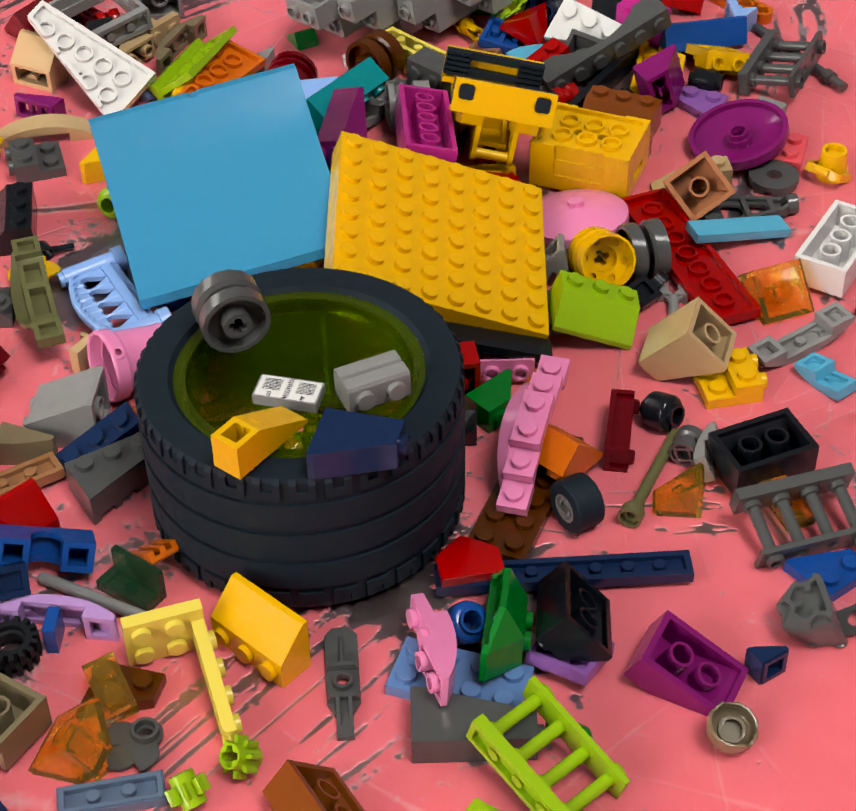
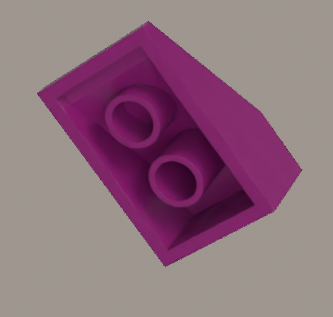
M364 87L333 90L318 134L328 167H331L332 153L341 131L355 133L367 138Z
M667 610L648 627L623 675L653 696L708 717L709 712L720 702H734L749 672V668Z

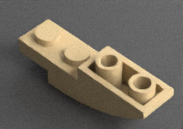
M172 11L158 20L151 18L153 28L121 43L119 49L140 63H144L156 56L155 49L161 40L180 24L178 13Z

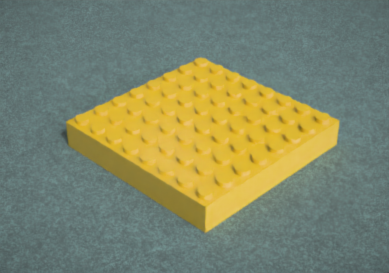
M341 131L331 159L324 268L362 273L400 286L431 305L434 311L438 312L443 317V320L447 322L548 339L549 320L542 188L536 187L533 184L515 181L508 177L487 173L484 170L463 166L456 162L442 160L432 155H425L407 148L386 144L383 141L365 138L355 133Z

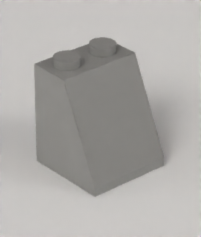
M96 366L39 385L35 397H32L30 400V412L28 417H24L23 427L54 435L57 448H65L111 413L104 366Z

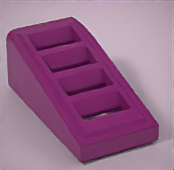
M24 93L14 94L17 116L25 118L41 114H66L63 98Z

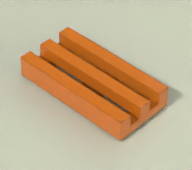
M153 539L149 541L150 545H142L138 547L139 551L132 550L127 555L131 563L155 564L178 552L180 548L175 539Z

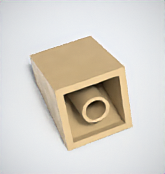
M697 297L649 328L638 364L656 381L722 373L727 370L737 333L701 298Z

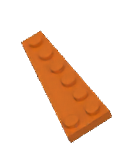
M229 40L214 55V58L204 66V69L193 77V81L183 87L179 94L195 92L197 89L255 74L265 67L266 58Z

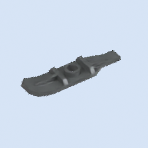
M349 627L331 628L324 636L327 707L336 716L337 741L355 740L353 716L361 705L357 634ZM341 680H347V681H349V682L346 683V684H339V683H337L338 681H341Z

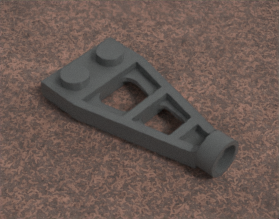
M796 193L784 194L781 197L733 195L699 220L724 219L720 210L723 207L739 208L742 213L740 217L780 215L782 218L788 216V214L799 212V199ZM749 207L766 208L767 210L752 214Z

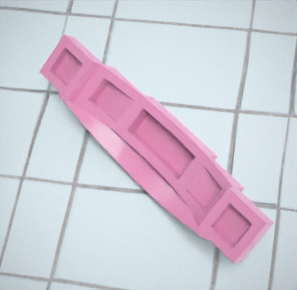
M541 354L537 370L532 373L531 380L521 385L509 400L502 418L498 438L497 466L500 492L496 502V510L499 512L526 517L528 515L535 491L534 484L544 438L557 398L566 385L571 367L570 359Z

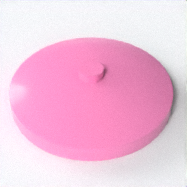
M572 189L556 192L542 198L545 246H548L561 233L564 235L566 248L568 249L574 236L585 228L598 226L615 233L617 226L629 223V209L625 201L606 191Z

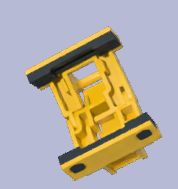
M448 44L441 79L444 82L451 83V104H449V110H451L454 121L460 122V125L469 126L466 140L467 144H470L468 158L475 159L477 165H481L482 162L487 164H501V162H504L505 165L511 166L519 133L537 136L539 127L552 129L559 95L554 92L540 90L545 71L544 62ZM506 137H509L508 149L506 153Z

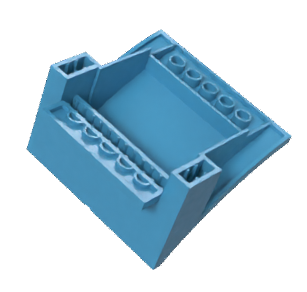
M294 63L197 89L195 92H186L88 119L142 310L193 296L195 288L201 281L215 272L232 269L242 270L249 275L267 271L288 269L325 258L330 172Z

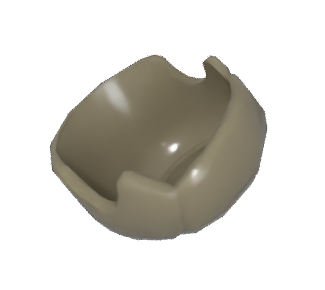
M722 701L708 714L706 735L712 746L722 753L732 755L742 753L750 749L759 735L757 718L750 708L739 702Z

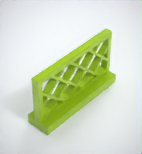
M233 25L206 43H203L200 38L195 39L148 86L149 90L157 100L172 97L171 95L175 87L177 88L192 79L233 37L237 29Z

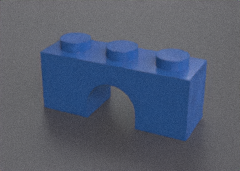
M0 524V565L25 561L28 570V563L44 561L59 566L60 572L93 573L96 550L93 530Z

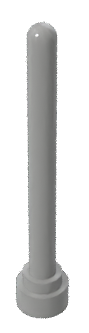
M41 572L37 577L38 582L42 585L70 596L93 602L124 617L145 612L143 609L47 572Z

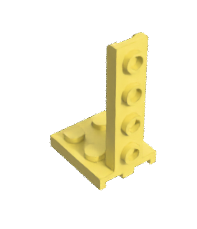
M200 598L120 618L129 666L148 664L156 659L179 656L187 651L196 649L223 745L225 740L234 741L235 734L243 733L239 713L232 714L230 705L235 704L230 684L225 686L223 684L222 677H226L225 666L222 657H215L213 650L218 649L214 630L207 631Z

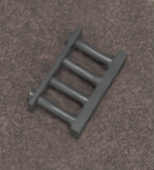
M768 29L737 74L740 95L749 96L757 85L789 86L790 98H795L800 89L803 88L805 81L822 54H825L826 41L823 40L822 31H817L811 42L781 41L778 38L777 29ZM780 50L804 51V53H786L780 52ZM772 62H797L796 65L772 64ZM765 73H778V74H789V76H771V75H764V74H765Z
M851 462L735 489L729 502L732 513L744 512L749 514L763 547L754 562L756 569L763 567L774 569L782 566L788 558L825 553L854 545L856 547V508L847 491L856 473ZM831 492L836 495L850 528L834 532L819 499V494ZM801 498L807 501L821 535L805 539L789 503L790 501ZM771 505L778 507L792 542L775 545L761 508Z

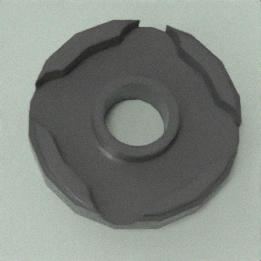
M769 160L749 169L748 183L752 189L760 194L769 192L771 196H783L796 190L799 183V172L789 163Z

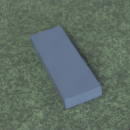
M163 769L56 788L58 811H139L167 806V798L164 794L166 788Z

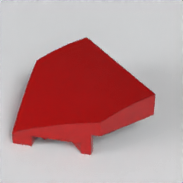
M459 536L435 557L442 588L491 580L493 573L498 574L499 570L505 568L499 547L464 536Z

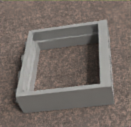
M53 0L48 4L71 18L105 0ZM113 0L127 13L92 30V32L116 47L153 28L149 9L139 0Z

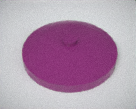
M739 99L720 104L702 114L691 127L689 132L691 153L694 158L705 150L710 157L714 155L727 156L733 171L745 170L761 165L776 156L786 145L790 133L788 119L780 107L765 100Z

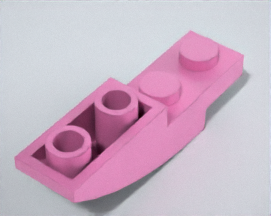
M424 593L412 594L410 609L406 610V620L409 628L414 629L417 634L419 651L415 652L416 668L418 672H423L429 693H434L440 706H447L455 684L457 639L454 625L447 610L433 611Z

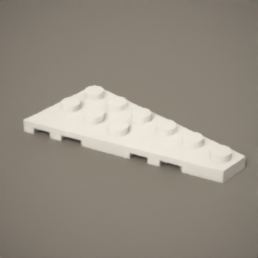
M43 0L27 15L29 23L102 115L130 108L156 79V72Z

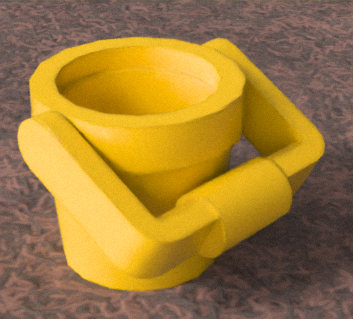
M831 142L825 144L822 147L819 161L807 160L804 168L814 173L818 180L827 184L848 183L852 177L848 173V150L846 146L840 143Z

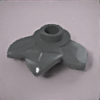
M142 717L134 723L121 721L101 731L98 734V739L112 747L106 759V769L122 772L135 765L144 772L151 768L160 756L158 745L164 737L162 726L151 717Z

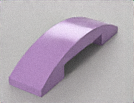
M30 594L0 601V623L4 622L3 617L9 616L11 621L16 615L21 617V621L26 617L30 619L31 624L34 622L35 624L43 625L49 606L61 608L65 627L84 628L86 639L118 642L120 638L116 615L106 608L84 599L57 594Z

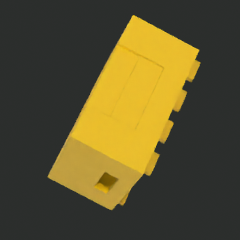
M557 102L552 129L539 127L537 136H533L530 140L529 183L539 187L558 189L559 191L594 189L612 193L620 198L630 196L648 163L651 120L604 113Z

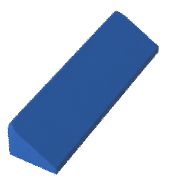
M744 15L672 23L670 27L662 31L659 45L662 49H665L674 44L677 52H684L687 43L723 47L747 44V17Z

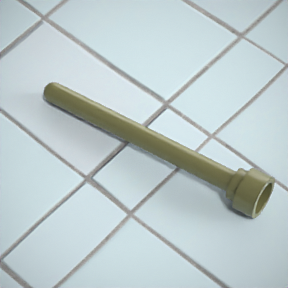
M672 428L668 433L634 498L625 502L620 508L617 518L623 526L630 529L640 526L645 516L643 505L670 457L668 450L675 440L678 428Z

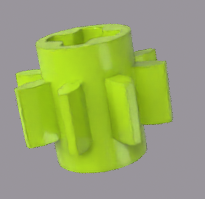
M235 734L234 741L225 740L224 746L219 753V761L223 767L222 772L224 774H233V779L246 780L248 774H257V769L260 767L263 759L261 749L258 747L259 741L249 740L248 735Z
M191 767L168 779L171 789L165 791L164 794L171 808L180 805L183 811H189L208 800L204 791L210 789L211 785L204 772L196 775Z

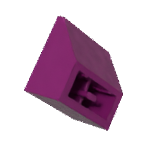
M672 44L632 67L639 94L663 99L661 114L677 106L685 83L677 49Z

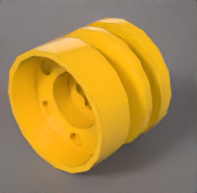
M592 226L581 230L574 236L568 247L569 267L573 272L579 273L582 276L602 279L608 283L622 286L629 281L635 270L636 255L630 242L604 227Z

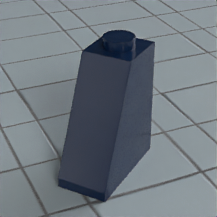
M325 408L306 452L308 479L317 480L398 468L402 455L407 456L410 448V435H406L405 420Z

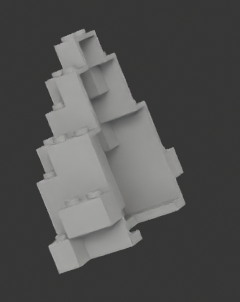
M286 0V10L289 17L293 20L346 38L364 26L383 30L392 26L410 35L423 27L440 33L477 9L494 15L513 3V1Z

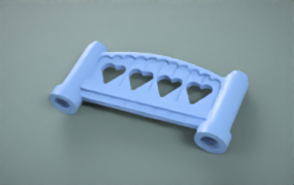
M121 245L111 247L109 252L61 269L59 273H56L60 287L62 289L65 287L69 288V295L75 312L92 331L105 328L116 331L158 322L163 323L171 316L166 306L155 310L154 313L150 308L142 310L136 288L124 273V271L129 270V263ZM101 281L92 289H86L87 287L84 284L85 282ZM110 293L99 302H95V298L92 297L95 294ZM108 306H119L111 314L104 315V311L101 309ZM115 319H128L117 328H113V324L110 322Z

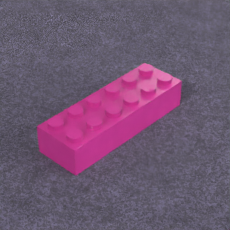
M405 84L398 85L394 107L398 147L407 148L425 155H432L449 162H456L458 148L452 113L449 110L450 102L447 90Z

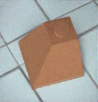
M706 150L663 180L664 187L691 221L699 220L736 193Z

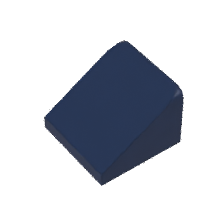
M754 646L747 648L744 666L749 668L748 674L760 685L784 673L789 648L787 646Z

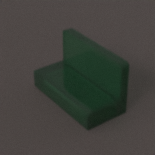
M114 545L111 548L114 565L96 580L98 589L114 599L145 611L153 610L167 597L163 571L118 545Z

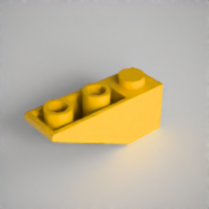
M283 406L233 416L210 435L214 466L241 480L306 425L308 421L306 418Z

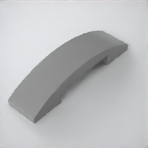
M836 301L816 311L814 321L778 340L768 336L748 346L747 349L750 354L755 353L757 355L758 361L764 367L788 365L828 345L855 321V316Z

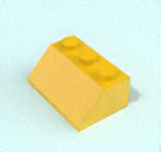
M235 572L232 574L210 616L217 644L222 648H228L236 654L242 663L250 664L257 669L267 681H273L280 687L285 688L311 666L307 620L239 573Z

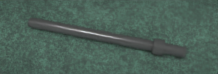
M755 23L752 27V30L762 37L768 30L759 23ZM782 50L786 53H802L800 51ZM818 63L813 68L812 72L820 76L821 81L827 85H833L841 92L848 88V84L838 78L837 73L831 69H825Z

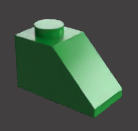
M509 369L465 394V409H477V426L488 434L501 426L505 409L511 399L512 371Z

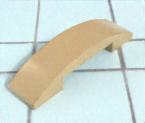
M41 114L25 117L0 129V136L3 138L0 148L9 147L8 141L21 137L69 133L71 141L94 138L89 121L86 118L68 114Z

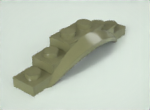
M34 235L11 240L13 252L11 253L10 288L17 322L22 328L34 332L38 349L66 343L38 236Z

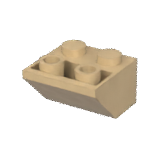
M21 29L10 61L13 81L17 84L53 93L68 80L67 69L37 32Z

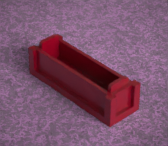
M611 389L603 471L627 473L628 464H634L635 451L630 449L633 414H639L640 400L634 399L635 391Z

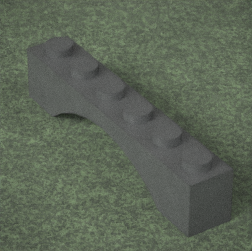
M641 0L636 3L623 24L603 41L578 52L552 55L544 60L545 71L541 85L545 86L547 91H549V89L554 87L563 88L565 84L571 82L578 84L670 27L672 23L668 8L660 0Z

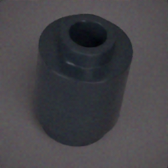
M697 67L694 72L690 71L688 86H695L698 89L718 91L720 93L722 91L724 74H720L717 70Z

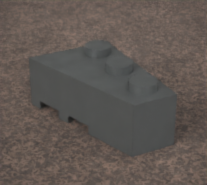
M140 432L64 463L69 489L94 525L102 521L101 516L112 507L117 509L123 505V499L133 491L138 493L149 485Z

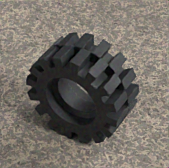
M15 615L14 619L10 621L9 616L3 617L4 622L0 623V649L10 643H21V645L9 651L0 650V673H5L6 676L13 678V673L17 672L18 677L24 675V669L30 672L34 669L33 663L38 665L41 661L40 656H42L43 650L39 631L35 623L31 624L30 619L26 617L21 621V617Z

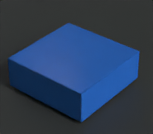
M49 606L41 632L47 653H59L65 625L61 608Z

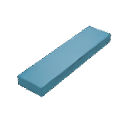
M780 215L687 221L685 227L696 244L787 238L791 232V228Z

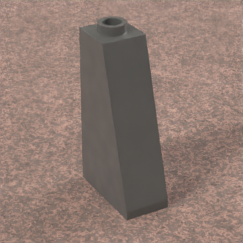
M410 686L412 763L487 761L466 737L472 721L483 713L489 721L496 722L516 706L452 693L447 706H440L434 693L430 694L427 688ZM534 710L503 735L513 748L519 749L544 730L545 727L544 724H538L537 710ZM538 752L528 760H538Z

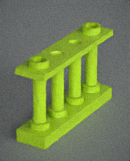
M535 675L528 680L522 693L525 700L496 722L489 721L482 713L472 721L466 737L531 811H581L606 790L618 799L630 783L622 766L617 762H613L557 701L550 687L541 683ZM534 710H537L549 726L519 749L513 748L503 734ZM560 736L573 752L543 776L537 775L529 766L527 760ZM584 763L597 779L567 803L561 802L553 793L551 787L580 764Z

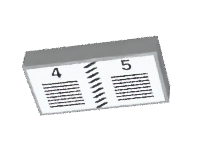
M261 374L252 393V402L258 405L283 406L290 410L317 413L326 392L325 383Z

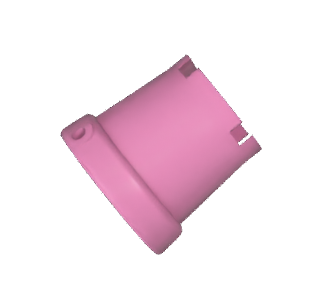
M158 322L116 331L105 328L94 330L89 334L87 341L90 368L104 366L110 403L114 404L122 401L134 392L133 383L135 382L134 373L137 371V361L141 358L140 354L147 346L148 339L153 336L154 331L162 323Z

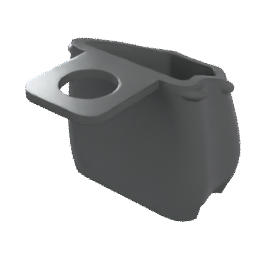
M813 573L812 577L805 581L793 582L777 603L776 610L782 617V628L797 640L811 647L833 646L844 648L848 644L847 637L856 634V626L848 623L849 616L856 612V604L837 611L827 587L818 573Z

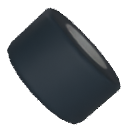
M583 472L574 473L560 479L550 487L549 496L553 512L559 523L570 533L585 531L600 524L604 519L605 506L601 492L596 483Z

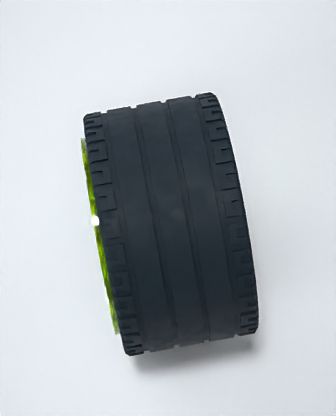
M292 268L253 274L251 276L258 284L262 297L270 309L271 325L268 333L258 344L244 351L227 353L220 352L209 346L192 312L191 301L184 304L172 313L154 331L153 336L148 339L147 346L142 350L141 358L137 361L133 388L157 530L160 531L161 539L176 540L180 549L174 553V559L178 563H182L186 571L192 572L195 578L204 581L210 587L217 588L222 593L231 575L237 572L287 607H319L358 600L386 590L394 584L404 581L408 576L415 574L419 568L424 567L432 557L439 553V549L447 543V537L451 536L455 531V526L460 520V513L463 511V502L465 501V367L461 346L457 341L455 333L450 330V325L443 320V317L438 312L434 311L431 305L400 286L370 275L330 268ZM396 350L401 361L405 363L410 371L411 394L401 400L390 401L374 406L370 410L357 413L405 420L406 435H410V448L407 456L402 455L396 469L317 480L308 479L306 452L325 408L347 411L334 390V368ZM261 374L325 383L326 392L317 413L291 410L307 419L308 423L303 426V431L296 432L241 480L214 466L211 434L233 416L273 408L271 406L253 404L252 393Z

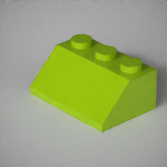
M560 270L547 294L552 330L630 350L640 311L637 290L628 286L611 284L602 279L582 276L576 272Z

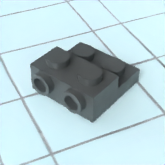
M21 137L8 141L9 147L4 148L10 176L15 175L17 182L28 183L67 176L58 141H46L34 145L32 137Z

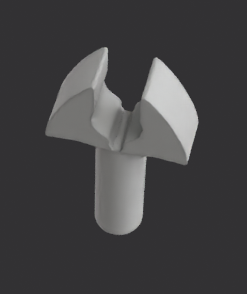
M668 282L660 289L662 295L658 302L668 303V315L679 309L680 302L688 303L687 293L679 283L675 294L668 290Z

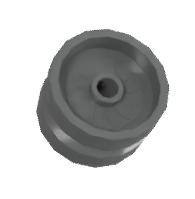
M646 219L641 221L639 226L634 222L617 226L615 233L627 239L635 250L636 265L628 281L629 283L634 282L642 275L646 277L648 275L653 278L661 271L666 275L669 274L672 265L671 245L666 228L660 219Z
M232 269L215 272L203 279L194 290L191 299L192 312L199 324L204 339L210 347L220 352L236 353L258 344L268 333L271 325V312L262 297L258 284L251 275L242 270Z

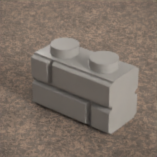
M396 350L334 368L333 370L335 393L341 403L343 402L345 409L350 412L367 411L374 406L390 401H398L411 394L410 371L405 363L401 361Z

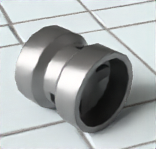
M694 425L681 426L668 450L671 460L680 466L688 467L694 465V449L703 431Z

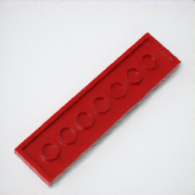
M665 188L621 198L629 209V223L634 222L639 226L643 220L658 218L665 226L672 253V265L669 275L678 286L679 283L687 293L689 302L697 297L701 298L728 325L761 316L762 308L710 243H695L685 229L687 221H691L690 218Z

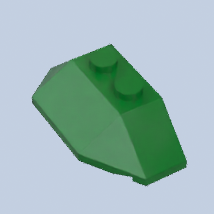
M503 568L498 571V574L493 573L491 575L478 681L486 682L521 665L523 651L530 652L534 612L527 611L528 596L511 568Z

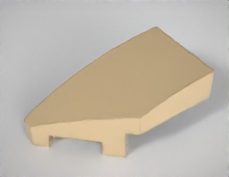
M83 331L80 333L81 340L68 350L72 371L75 373L87 370L90 367L87 355L89 334Z

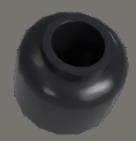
M653 391L648 394L641 402L639 408L643 424L648 428L662 432H670L672 428L680 426L685 416V409L681 400L675 395L660 391Z

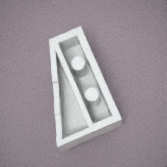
M563 0L544 35V39L548 42L554 37L565 44L573 28L604 40L622 24L575 0Z

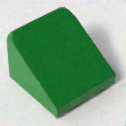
M313 28L294 32L287 36L288 40L298 50L307 49L319 44L316 31Z

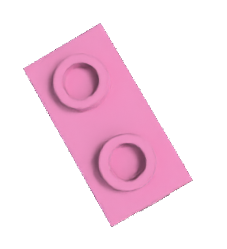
M485 355L479 358L481 362V384L506 369L512 371V383L528 382L531 380L532 373L535 370V358L502 359L500 356Z

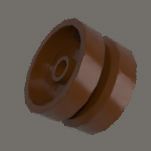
M375 29L363 38L358 39L348 46L345 54L348 70L371 57L389 77L388 81L399 76L404 71L406 65L402 46L392 34L383 29Z

